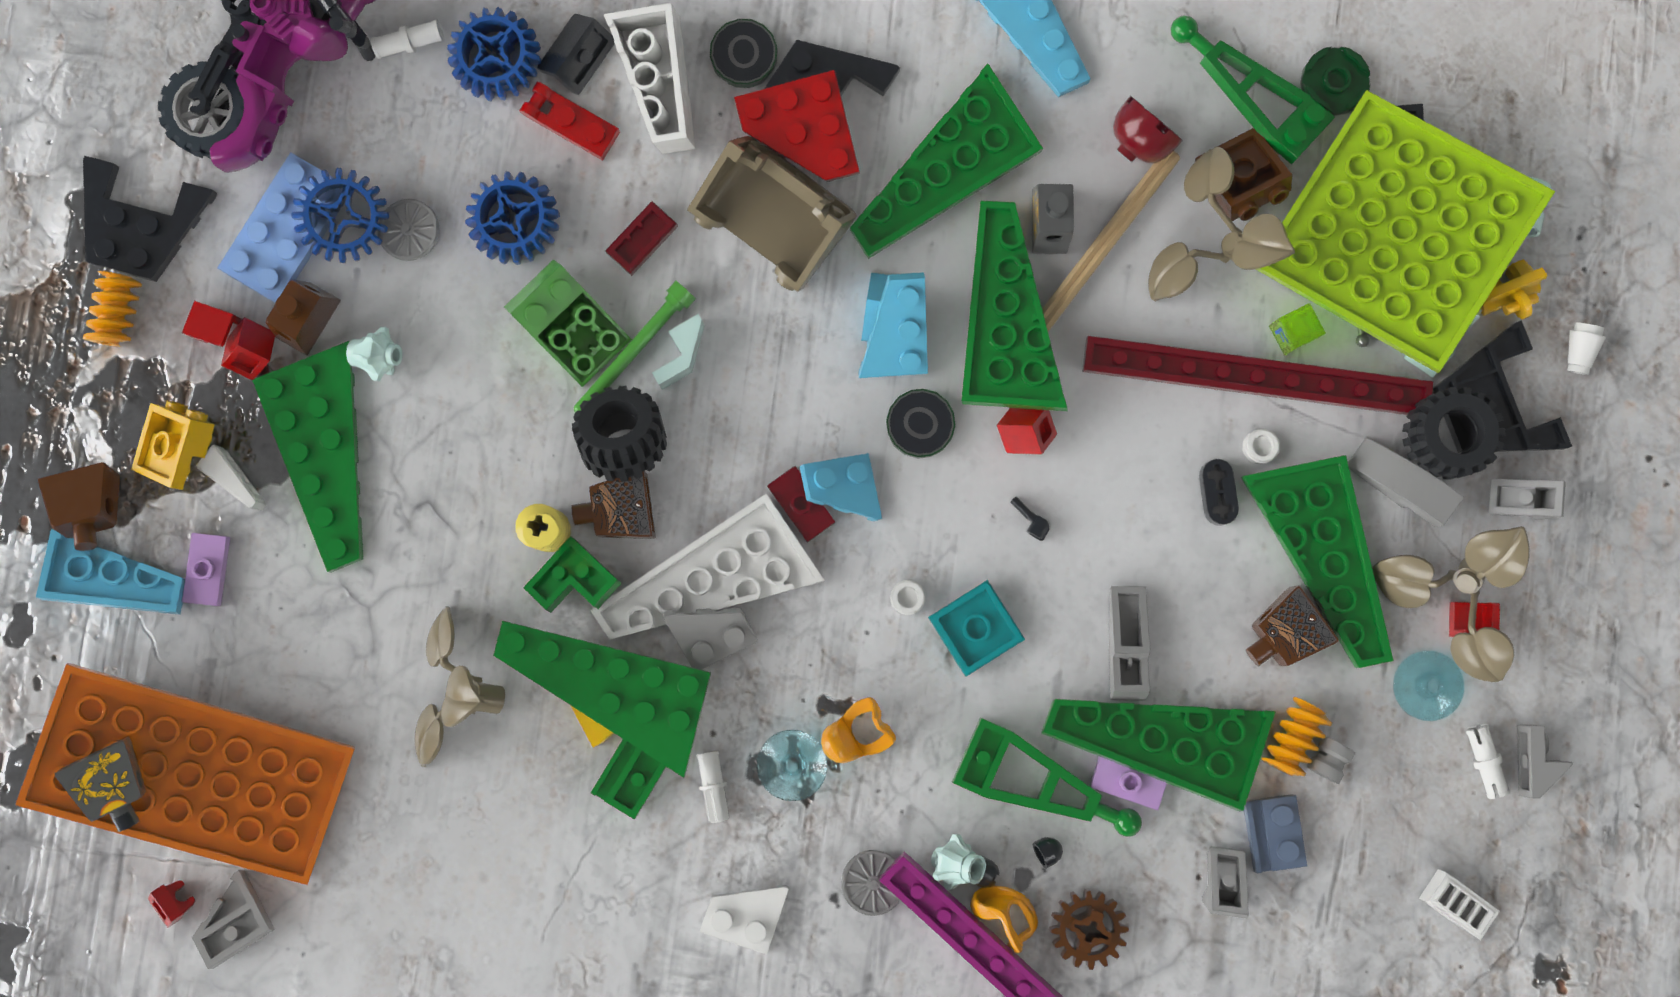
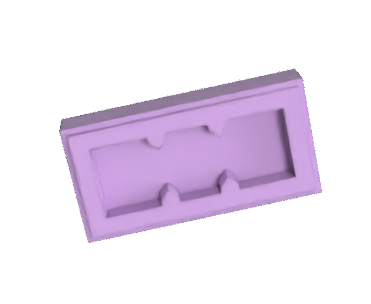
M199 533L191 534L182 602L221 606L231 537Z
M1099 756L1089 786L1093 789L1158 810L1167 783Z

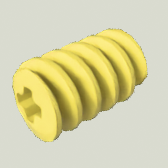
M533 504L524 508L518 515L516 533L519 540L526 546L543 552H555L571 536V525L568 518L562 512L545 504ZM548 524L547 531L539 532L540 526Z

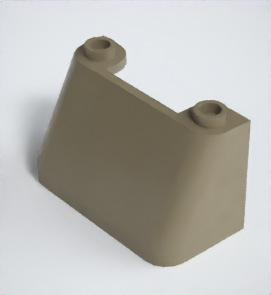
M744 136L728 142L687 208V211L695 216L694 220L703 228L711 230L712 227H725L775 264L774 272L778 276L777 282L782 287L797 292L805 287L857 217L853 209L771 148L750 136Z

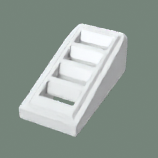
M212 445L208 449L205 458H201L197 463V469L247 507L263 511L266 503L230 454L224 448Z
M1439 869L1419 897L1420 900L1480 941L1500 912L1457 879ZM1451 886L1453 888L1452 892L1444 904L1440 903V899L1448 887ZM1461 893L1464 897L1453 912L1450 908ZM1470 901L1475 904L1464 920L1460 916ZM1482 908L1487 912L1478 926L1474 928L1471 923Z

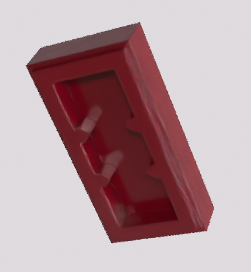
M651 201L605 252L632 276L674 232L678 224Z
M796 466L767 485L807 543L836 523L824 505L806 501L802 476Z

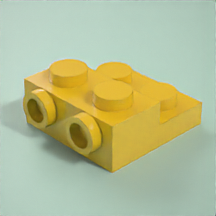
M168 400L165 406L150 403L131 470L169 488L183 490L186 478L190 473L192 457L205 458L207 449L212 441V432L215 424L207 422L208 414L188 409L187 405Z

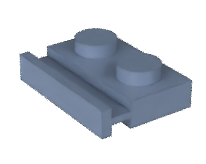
M1290 794L1247 801L1244 815L1253 872L1258 874L1266 871L1307 867L1296 795Z

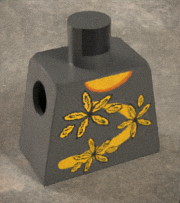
M1037 184L1032 189V254H1067L1074 231L1073 184ZM1051 235H1059V236H1060V238H1057V239H1050V238H1047V237H1048V236H1051Z
M129 736L54 773L60 784L91 822L109 814L118 832L140 822L131 803L142 798L146 793V788Z

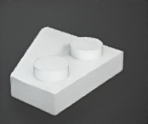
M782 885L776 888L712 895L700 932L767 955L789 887Z

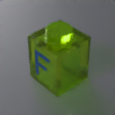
M1310 303L1278 318L1269 325L1284 356L1316 341L1326 334Z

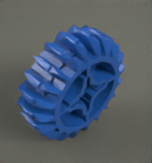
M483 7L482 17L479 18L475 13L470 12L471 22L467 24L465 21L459 20L462 32H451V37L456 43L447 45V50L452 54L448 58V64L454 68L452 75L456 80H461L460 85L464 90L471 89V93L477 98L484 93L485 98L488 101H492L495 93H497L499 98L505 101L507 97L506 92L510 90L514 96H518L519 90L517 86L521 84L523 87L529 88L530 83L526 77H537L538 73L533 66L541 63L540 56L535 54L541 50L539 42L534 41L536 38L535 31L531 28L527 29L528 23L524 18L517 20V16L513 11L504 16L502 8L497 7L494 15H491L489 10ZM499 32L496 36H485L489 33ZM519 41L520 55L516 64L513 65L510 61V55L515 50L513 46ZM476 44L479 52L473 59L475 63L470 67L469 55L473 45ZM486 48L496 54L500 53V56L503 59V61H501L498 57L489 55ZM494 72L504 73L497 77H489Z
M336 168L335 170L336 179H330L328 171L322 170L321 174L324 182L320 184L314 176H310L308 179L314 188L310 191L305 186L299 187V191L307 197L306 200L294 198L293 204L303 208V212L296 211L291 213L293 219L303 220L304 222L294 227L295 232H308L301 240V243L307 246L315 241L316 244L312 248V253L316 256L320 254L323 248L327 249L325 260L329 262L333 259L334 252L339 253L340 263H346L347 252H351L353 259L359 261L360 255L357 250L363 248L367 255H371L373 251L367 243L371 240L380 246L382 240L375 235V232L387 233L388 231L387 226L378 223V220L389 219L388 212L378 211V208L387 205V201L385 198L373 199L379 194L380 188L374 186L367 191L365 188L368 186L370 179L364 176L359 183H356L357 173L355 170L349 172L348 179H343L341 168ZM343 188L336 202L332 204L316 203V200L323 193L332 189ZM354 191L360 194L368 203L371 211L370 219L362 217V215L355 213L351 209ZM345 202L347 215L351 214L352 219H343L337 229V225L334 223L336 219L331 217L329 212H339ZM312 213L329 220L330 235L328 241L315 232L311 219ZM351 227L367 229L359 239L350 243L339 244V240L346 229Z
M505 171L504 181H500L496 175H492L493 185L488 187L486 183L480 182L479 186L483 193L481 195L471 193V198L477 204L466 206V211L473 216L467 218L465 223L468 227L474 228L468 235L472 240H478L476 248L480 252L487 250L486 256L491 260L499 255V261L502 264H507L512 256L513 262L516 265H520L522 255H525L530 262L534 261L532 251L537 249L539 253L545 254L546 250L542 243L545 241L553 244L555 241L548 232L559 230V225L551 221L560 217L558 209L552 208L557 201L554 196H547L550 190L546 185L538 187L539 181L534 176L527 181L526 175L523 172H519L514 180L512 174L509 171ZM522 194L535 201L529 204L526 201L523 203H513L508 195ZM498 201L499 209L497 213L489 217L490 221L487 222L490 209ZM508 206L513 211V213H516L515 223L518 227V231L513 226V224H510L509 222L510 212L508 210ZM539 214L536 228L527 236L526 229L528 224L536 219L535 215ZM497 232L499 235L512 233L517 242H500L493 239L491 235Z

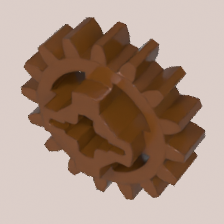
M1084 889L1082 898H1079L1073 891L1070 893L1072 902L1068 904L1060 900L1059 904L1063 911L1061 913L1052 912L1051 914L1058 921V925L1050 926L1049 931L1052 934L1059 935L1052 943L1055 948L1064 946L1060 954L1061 957L1066 960L1073 956V965L1077 968L1082 964V961H1085L1089 970H1093L1095 961L1098 960L1106 967L1108 966L1106 959L1108 955L1116 959L1120 957L1115 950L1116 946L1127 945V942L1120 937V934L1128 932L1129 927L1119 923L1126 915L1122 910L1114 912L1118 903L1113 898L1105 903V894L1101 891L1096 894L1095 898H1092L1089 889ZM1087 906L1086 911L1077 915L1072 914L1075 910ZM1104 911L1110 917L1112 930H1109L1103 924ZM1092 921V924L1100 933L1089 932L1086 936L1077 925L1089 926ZM1066 928L1073 931L1076 936L1074 947L1068 942ZM1102 943L1106 944L1101 949L1091 952L1093 947Z

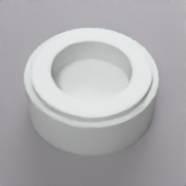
M1257 429L1245 437L1242 447L1243 453L1254 464H1266L1277 457L1280 450L1279 439L1270 430Z
M903 580L893 587L890 601L898 613L912 615L922 609L925 603V592L919 583L912 580Z

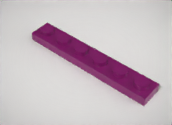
M905 851L880 876L879 881L1004 996L1063 997L938 881L934 880Z

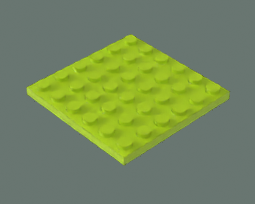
M1366 90L1282 222L1287 236L1295 249V253L1274 264L1255 270L1439 374L1555 191Z

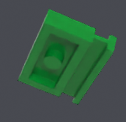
M622 739L592 789L591 794L596 795L604 800V802L635 820L665 771L666 766Z

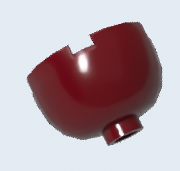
M1131 95L1115 116L1113 123L1114 136L1121 144L1117 150L1131 162L1136 158L1146 163L1161 161L1168 157L1183 141Z

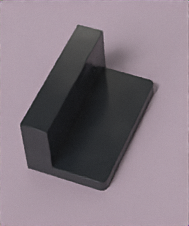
M574 14L543 57L537 69L544 74L554 76L568 90L579 95L615 44L613 35L594 18Z

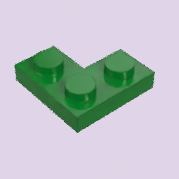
M570 536L523 588L546 611L552 613L574 588L593 607L599 609L622 583L575 538Z

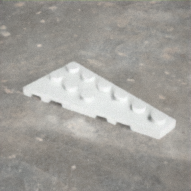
M765 494L607 599L599 609L594 608L591 612L608 638L613 640L667 625L663 618V612L667 610H674V613H696V609L718 611L825 580L768 495Z

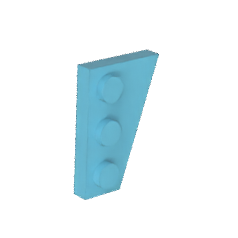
M924 272L888 275L877 310V318L872 334L870 333L864 359L858 371L859 378L928 374Z

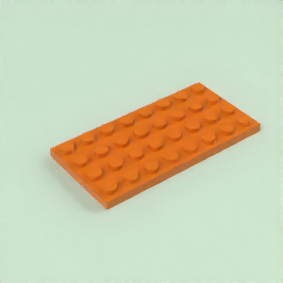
M67 663L15 805L308 885L355 747ZM129 736L146 793L142 798L131 803L140 822L118 832L109 814L91 822L60 784L54 773Z

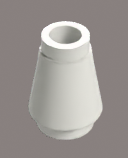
M1575 323L1574 330L1569 331L1568 372L1589 375L1590 369L1606 339L1603 336L1604 327L1586 323Z

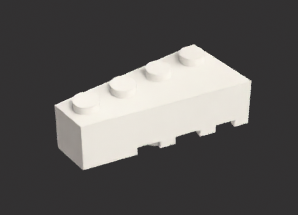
M666 3L604 14L653 144L662 154L696 149L681 21L673 5Z

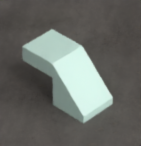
M699 314L668 331L682 355L652 372L662 390L693 371L704 330V323Z

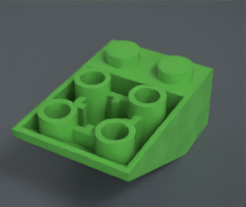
M554 259L504 306L581 387L632 340L567 270Z

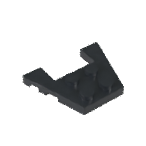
M796 40L764 89L834 70L841 96L852 79L858 80L881 96H884L899 74L900 67L896 64Z
M84 155L85 262L157 282L182 247L179 244L191 228L194 229L201 220L199 216L208 203H213L217 193L212 189L183 182L172 216L111 200L110 196L119 166Z
M1522 320L1510 325L1433 387V391L1437 393L1447 388L1456 387L1458 390L1467 387L1472 388L1471 394L1478 391L1485 394L1484 402L1492 400L1497 406L1493 409L1495 415L1501 413L1504 419L1498 422L1499 428H1505V436L1499 437V441L1504 443L1502 451L1498 452L1564 450L1570 448L1572 444L1561 417L1526 429L1501 367V361L1533 350ZM1445 414L1444 419L1457 452L1461 453L1467 443L1466 428L1458 418Z

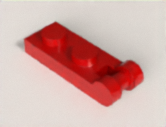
M537 81L532 89L534 94L529 102L523 103L519 110L520 113L603 161L620 133L619 128ZM545 101L553 105L548 115L540 111Z

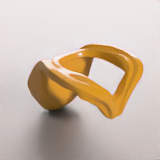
M867 697L852 704L840 719L825 728L821 737L823 752L829 759L837 763H848L862 756L874 755L885 751L895 743L896 736L891 727L882 722L881 710L876 700ZM872 711V719L876 728L884 734L873 743L864 745L858 742L853 735L852 722L858 715Z
M996 885L989 888L982 887L972 896L970 902L972 913L980 919H1000L1009 939L1007 946L1013 949L1015 953H1021L1023 942L1029 939L1038 927V917L1030 900L1014 889ZM1012 904H1017L1021 908L1030 926L1019 935L1014 930L1010 919L1009 910Z

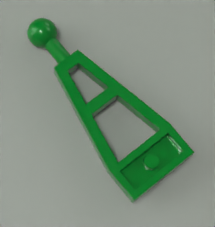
M1183 15L1173 21L1171 25L1173 39L1179 43H1190L1204 55L1200 62L1201 66L1256 132L1263 136L1268 144L1291 165L1335 118L1309 94L1220 40L1214 46L1198 32V24L1194 18ZM1218 59L1247 77L1238 84ZM1256 83L1297 107L1278 129L1247 94Z
M981 717L979 718L952 783L988 799L1091 822L1095 815L1113 823L1115 830L1125 837L1134 836L1140 831L1142 820L1137 811L1130 808L1118 811L1101 803V794L1017 734ZM1009 743L1049 770L1037 798L990 787ZM1060 778L1087 797L1082 809L1050 801Z

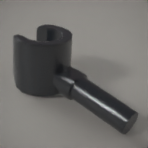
M1016 496L1010 503L1027 520L1032 522L1026 532L1039 541H1043L1049 532L1048 521L1031 512Z

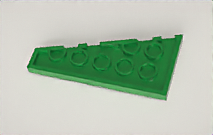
M988 63L973 83L960 95V98L947 114H944L914 150L901 169L899 168L886 187L872 200L850 227L851 233L868 259L1042 152V145Z
M980 201L962 404L1068 411L1015 202Z
M350 341L252 380L326 571L330 573L363 560L362 519L359 516L358 496L360 495V482L357 475V463H359L356 409L354 408L353 393L355 376L352 373V366L349 364L346 355L347 346Z
M1346 455L1242 476L1241 479L1334 634L1339 639L1354 667L1362 668L1394 661Z
M502 621L493 656L685 778L711 672Z
M1054 699L1041 734L1241 812L1244 811L1276 711Z

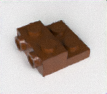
M1254 128L1217 146L1223 148L1230 155L1234 164V178L1230 188L1222 194L1215 195L1217 203L1232 221L1238 218L1242 221L1249 220L1257 214L1259 207L1269 202L1272 205L1280 204L1289 196V192L1292 189L1291 172L1265 138L1257 133ZM1202 155L1196 157V158H1195V162H1196Z

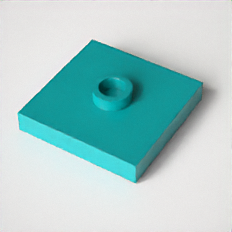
M988 580L928 617L965 677L1025 640Z

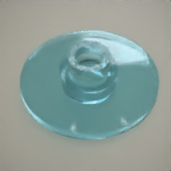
M1420 651L1411 654L1400 663L1394 675L1393 690L1398 704L1407 714L1419 720L1436 721L1449 716L1458 708L1464 694V679L1457 664L1448 656L1436 651ZM1432 679L1438 683V689L1434 693L1428 689V683Z
M784 730L774 734L763 744L758 754V777L764 788L771 795L781 800L799 801L810 797L821 787L827 774V756L823 752L822 745L815 737L801 730ZM789 758H796L799 761V768L797 770L790 771L787 769L786 761Z

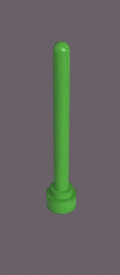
M676 280L666 290L668 295L664 298L666 302L575 404L574 412L581 411L580 404L584 400L590 401V395L598 392L600 394L605 392L604 388L612 385L677 310L680 312L683 308H689L696 298Z

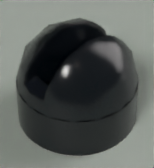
M1044 837L1032 844L1039 862L1045 869L1056 864L1062 857V845L1054 838Z
M984 857L986 862L985 874L981 881L975 885L989 888L996 884L994 880L996 875L999 876L1000 872L998 866L992 860Z

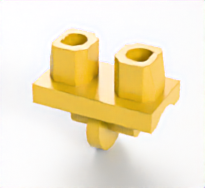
M1525 259L1512 263L1507 268L1505 274L1510 281L1502 284L1499 279L1480 309L1483 316L1500 309L1503 310L1505 315L1515 313L1520 319H1526L1532 315V305L1539 302L1537 294L1541 291V281L1546 279L1548 275L1543 267L1533 270Z

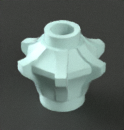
M380 327L375 333H368L366 337L352 339L347 346L346 355L351 366L365 370L372 380L381 381L384 374L393 375L395 371L394 365H399L402 360V349L391 340L389 328Z
M952 834L950 841L945 846L936 848L931 857V864L936 868L933 873L934 880H942L944 888L948 891L955 889L960 884H977L985 874L986 862L984 857L977 855L971 849V845L965 844L959 834Z

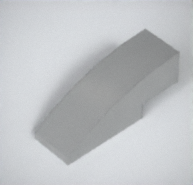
M1365 438L1348 462L1351 471L1400 507H1408L1434 527L1445 525L1464 498L1460 493L1426 470L1369 438Z
M1111 586L1109 601L1110 700H1146L1150 693L1148 667L1150 641L1146 587Z

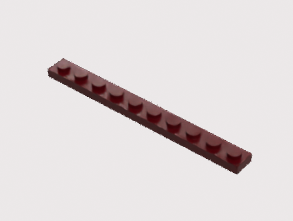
M1087 336L1082 372L1403 415H1408L1410 410L1416 408V403L1432 395L1434 382Z

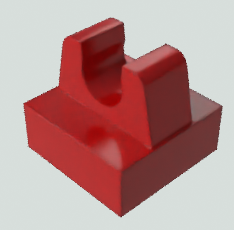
M181 880L167 886L161 885L152 891L148 897L149 902L167 928L181 920L182 916L195 903L193 896L186 901H178L176 899L175 893L185 885Z

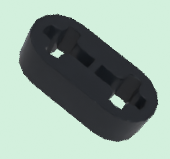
M1222 459L1211 460L1205 463L1199 472L1202 503L1206 519L1214 525L1222 526L1234 521L1238 515L1239 506L1234 472L1228 462ZM1213 466H1216L1217 470L1224 472L1225 475L1224 478L1219 480L1220 490H1217L1215 480L1208 478V473L1214 469ZM1218 495H1221L1222 505L1229 506L1230 509L1228 513L1224 514V519H1221L1220 514H1214L1213 507L1219 503Z

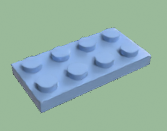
M290 152L217 269L275 303L288 282L297 279L313 254L312 248L316 242L313 241L307 246L301 243V240L308 232H295L294 227L304 222L303 220L293 219L291 213L296 211L303 212V208L294 205L293 200L294 198L306 200L307 197L299 191V187L305 186L311 191L314 187L308 179L310 176H314L319 184L324 182L321 174L322 170ZM336 188L323 193L316 200V203L332 204L336 202L343 188ZM334 211L333 213L329 212L331 217H336L338 212ZM312 213L313 228L323 238L330 227V222L328 219Z

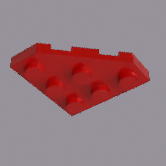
M834 70L734 97L742 131L745 134L760 141L826 182L860 174Z

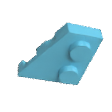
M869 453L800 466L806 501L819 505L826 504L844 513L851 512L867 517V520L870 521L882 519Z

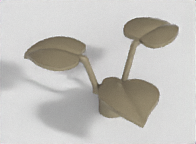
M1214 147L1208 150L1191 166L1184 180V191L1186 196L1194 202H1202L1208 198L1210 205L1232 232L1228 233L1222 240V253L1193 249L1189 252L1188 247L1182 242L1171 244L1162 250L1152 264L1148 279L1149 294L1155 302L1160 299L1178 296L1193 284L1198 273V262L1194 259L1195 257L1217 259L1224 263L1232 260L1241 269L1253 270L1274 264L1295 253L1283 223L1272 214L1259 215L1250 220L1242 232L1217 203L1215 195L1226 192L1234 178L1233 161L1230 155L1221 147Z
M1523 526L1504 530H1489L1475 535L1468 542L1465 548V558L1460 562L1457 570H1449L1447 575L1435 581H1432L1434 576L1433 565L1419 556H1393L1379 561L1372 567L1375 581L1385 597L1395 605L1403 608H1417L1426 604L1431 597V588H1438L1450 580H1453L1454 585L1459 591L1469 593L1471 595L1468 620L1469 633H1458L1452 638L1450 647L1452 657L1460 669L1476 679L1488 682H1499L1504 679L1513 663V644L1510 638L1498 629L1484 627L1476 631L1477 602L1480 594L1479 590L1485 578L1495 587L1506 588L1515 585L1524 576L1529 562L1530 548L1528 536Z
M446 606L435 619L426 642V656L429 665L437 667L441 664L443 668L452 673L447 681L442 709L438 712L436 705L430 704L422 711L417 721L414 741L416 755L421 767H426V765L430 764L440 751L444 734L443 724L446 727H454L469 715L475 714L476 711L498 714L505 702L503 686L482 683V678L471 675L467 667L461 665L456 667L448 661V656L453 651L455 639L454 624L449 606Z

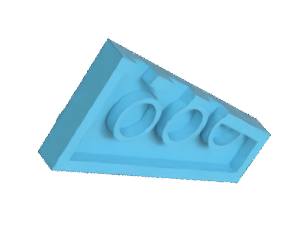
M979 0L988 11L990 18L996 25L999 24L1010 37L1012 44L1025 54L1031 62L1030 65L1058 97L1090 82L1091 78L1052 0Z
M51 529L36 598L48 601L180 615L183 605L182 598L185 579L100 547L89 551L76 550L74 548V538H66Z

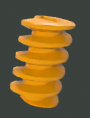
M97 271L106 277L95 279L94 285L103 291L92 293V299L101 305L89 307V312L98 317V319L86 321V326L95 332L85 333L83 339L102 345L121 347L119 346L120 342L131 341V337L123 333L122 329L134 327L133 323L125 319V315H132L137 312V310L127 304L131 301H139L140 298L130 292V289L142 287V283L129 276L107 271Z
M1293 697V701L1300 708H1287L1286 712L1293 721L1281 720L1280 726L1287 733H1274L1273 737L1280 746L1268 745L1267 750L1273 756V759L1262 757L1261 760L1288 775L1305 777L1306 773L1299 764L1300 762L1308 764L1313 762L1305 752L1306 750H1319V747L1312 739L1313 737L1325 739L1326 735L1318 727L1319 725L1331 726L1332 722L1325 716L1326 713L1318 707L1300 698Z

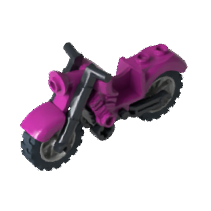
M222 0L223 8L230 14L231 25L221 42L214 47L208 61L197 62L195 66L191 64L182 67V72L179 74L175 72L170 76L169 80L171 82L168 86L164 85L160 94L163 97L162 101H158V111L161 112L162 117L158 118L161 127L166 129V136L175 142L177 146L200 158H203V156L208 157L213 165L226 173L240 171L252 166L259 160L263 161L271 153L279 126L287 118L288 105L292 107L294 100L285 94V78L288 70L295 62L300 59L307 61L338 60L347 54V38H350L356 45L364 60L372 61L376 57L369 38L355 21L365 5L376 0H242L238 7L234 4L236 0ZM220 88L218 94L216 95L215 99L213 100V98H214L216 92H217L218 89ZM192 101V106L190 107V111L188 112L189 104ZM199 118L194 131H192L188 121ZM209 121L214 131L203 133Z

